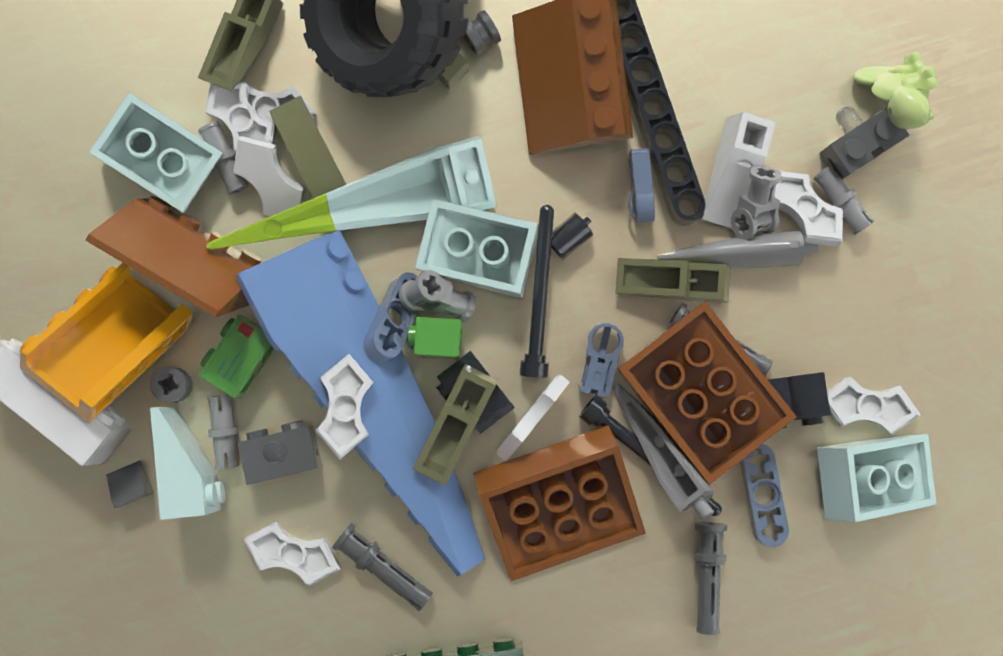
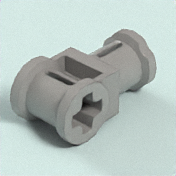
M759 165L750 168L749 178L751 183L749 192L739 197L737 209L731 216L732 230L739 239H751L759 232L765 234L772 233L779 226L778 210L780 200L774 197L776 184L781 181V172L773 167Z
M432 270L421 272L416 277V280L405 282L399 290V299L407 310L411 312L423 311L431 315L441 311L454 316L455 319H461L462 323L470 319L476 305V297L472 292L465 291L462 293L453 290V282L442 279L438 273Z

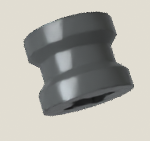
M485 10L479 12L475 20L468 22L464 38L476 55L484 52L485 46L490 43L497 44L501 41L498 29Z
M163 367L158 369L150 380L152 394L162 402L178 403L184 401L192 391L193 382L191 376L181 368Z

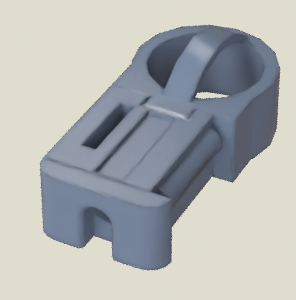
M649 148L631 149L628 155L632 193L628 200L629 213L635 220V223L654 222L655 201ZM631 197H632V203H633V212H632V209H631Z
M602 322L597 324L589 332L586 355L590 357L586 359L581 380L584 386L578 384L579 390L583 393H593L600 397H608L611 393L619 354L624 344L622 332L611 323ZM604 327L599 352L594 349L593 337L599 328ZM612 328L617 332L619 342L613 352L606 354Z

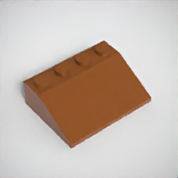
M554 0L512 15L529 155L632 139L633 130L616 0Z
M155 196L134 199L90 232L85 240L215 318L250 306L235 276L262 262L259 256L247 250L240 252L233 247L212 250L207 248L206 245L209 242L223 237V235L216 232L209 234L199 228L201 223L186 214H181V216L169 210L170 204Z
M706 301L617 368L618 372L650 413L666 430L709 485L797 417Z
M609 425L473 473L479 497L511 581L646 534L619 445Z

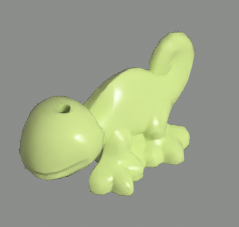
M918 51L906 55L904 65L893 68L885 66L866 67L858 70L853 75L854 82L863 86L873 85L871 88L872 93L880 101L888 104L889 119L897 128H919L934 118L928 103L929 90L938 88L934 66H924Z

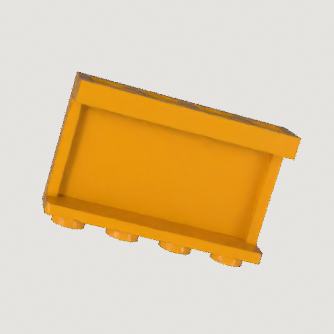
M121 263L117 268L112 266L107 269L100 278V283L91 290L89 288L83 290L77 296L74 305L66 312L59 311L49 321L47 328L40 335H31L20 348V369L89 424L189 329L193 316V311L184 304H181L176 310L170 307L130 274L131 267L124 263Z

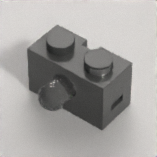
M845 106L839 109L836 114V121L845 135L820 152V155L828 166L833 165L841 179H844L909 136V133L906 129L897 128L890 121L888 107L863 122L854 108Z
M300 420L281 425L282 432L271 435L268 434V429L246 433L247 440L237 442L246 485L323 467L314 426L304 427L303 421Z

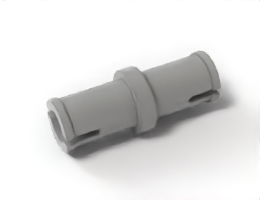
M215 121L201 127L198 132L203 140L223 153L214 168H217L226 185L228 194L233 195L248 188L250 185L246 179L233 173L236 154L234 149L230 148L219 122Z
M833 165L828 166L813 178L831 200L832 204L830 205L842 208L843 218L855 235L874 222L855 198L857 195L855 190H849L835 171Z
M230 395L221 396L222 411L219 410L217 396L207 398L212 428L208 430L209 437H213L215 469H225L224 453H227L229 468L239 466L234 435L238 434L237 426H233Z

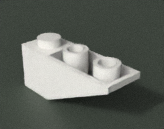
M745 112L726 118L705 197V210L700 216V220L732 229L731 216L737 209L739 197L749 192L751 183L749 178L750 168L759 165L763 166L767 158L776 122Z

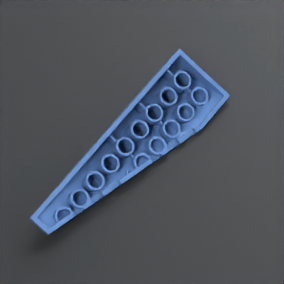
M337 231L313 239L238 273L235 278L268 342L276 352L281 350L292 363L289 368L298 379L303 377L316 393L312 397L321 408L325 406L328 409L329 395L320 377L348 354L358 363L373 381V384L364 394L360 407L361 421L369 435L356 445L354 449L372 471L378 470L386 480L384 486L393 497L398 495L410 510L407 515L415 525L420 524L430 535L428 541L456 576L464 574L484 561L485 557L455 471L453 470L445 486L413 470L435 422L402 350L399 355L386 363L374 362L365 351L364 341L378 312L379 305L341 232ZM387 334L385 337H383L382 339H380V340L383 342V345H384V342H385L386 338L389 337L390 335Z

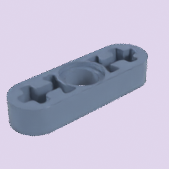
M403 273L390 283L365 338V351L368 357L376 363H386L399 355L408 336L409 325L413 324L417 312L407 310L399 299L400 287L407 281L416 280L417 275L413 273ZM390 309L395 310L400 315L401 325H396L392 322L389 316ZM387 334L390 335L389 337L386 338V340H385V342H384V345H383V342H382L380 339H382L383 337H385Z
M762 444L757 448L759 454L766 456V461H762L760 464L761 472L763 474L770 472V479L758 478L751 481V475H758L756 465L749 464L748 458L754 456V451L742 459L740 465L754 536L760 543L766 546L777 547L782 545L788 538L789 527L775 455L770 447ZM762 484L769 485L774 493L772 501L766 505H760L754 496L756 488ZM775 508L777 509V514L770 513L772 524L779 526V531L774 533V539H771L766 534H762V529L767 528L768 523L765 515L758 517V510L771 511Z

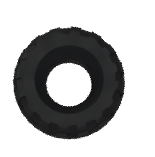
M304 0L303 4H299L300 19H304L306 32L303 33L307 47L315 51L317 55L315 62L324 73H327L329 77H334L335 82L352 93L366 94V97H393L418 92L421 88L431 86L442 77L441 74L445 72V67L453 64L461 49L460 45H458L459 38L464 37L467 31L468 19L464 18V4H467L468 0H402L404 8L403 26L399 36L393 43L385 38L378 26L375 12L376 0Z

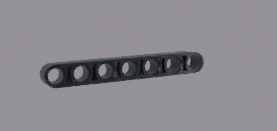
M616 0L617 4L623 5L627 10L626 14L618 15L621 38L625 36L634 37L639 45L636 48H627L622 44L628 96L646 148H649L650 160L669 215L679 225H690L704 213L706 206L705 198L636 0ZM639 68L644 69L648 72L650 79L644 82L638 81L634 78L632 71ZM647 101L656 102L661 108V113L658 115L649 114L644 109V103ZM658 134L668 135L672 140V147L661 148L656 143L655 136ZM673 166L680 168L684 174L683 181L675 182L669 179L667 168ZM684 199L690 200L695 206V214L687 216L681 213L678 206L679 201Z

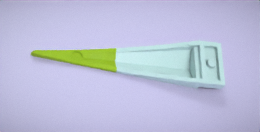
M476 136L445 146L440 145L209 242L206 247L212 250L317 233L427 220L432 199L482 211L496 207L482 138Z

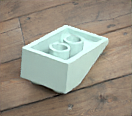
M128 92L89 152L183 213L223 154L130 92Z
M432 199L415 269L422 272L432 270L446 279L523 299L537 245L538 223Z
M177 407L150 408L160 520L203 516L221 510V503L225 502L224 483L222 481L219 482L218 473Z
M928 434L847 442L817 448L825 519L859 522L936 505Z

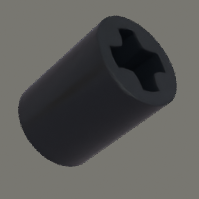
M574 212L553 229L551 248L562 260L566 259L593 236V232L588 226L591 220L588 217L582 219Z

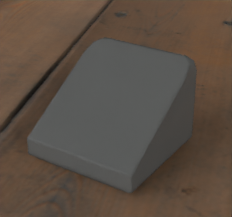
M141 460L106 474L114 509L154 493Z

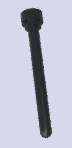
M548 204L543 205L540 209L529 351L525 353L524 360L520 362L519 374L535 378L548 377L549 362H546V355L543 354L554 209Z
M595 395L583 408L578 417L589 426L592 424L596 427L609 425L616 439L651 466L637 436L609 415L611 411L606 408L607 403ZM711 497L707 500L714 511L711 516H718L722 511V507Z

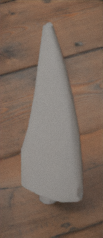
M801 231L777 232L755 235L747 240L737 237L691 246L657 255V259L683 260L691 263L727 264L731 268L800 266L804 254L819 252V244L804 243Z
M616 383L613 389L659 483L678 511L683 512L694 508L701 520L711 516L714 511L707 500L714 495V490L661 424L620 384Z

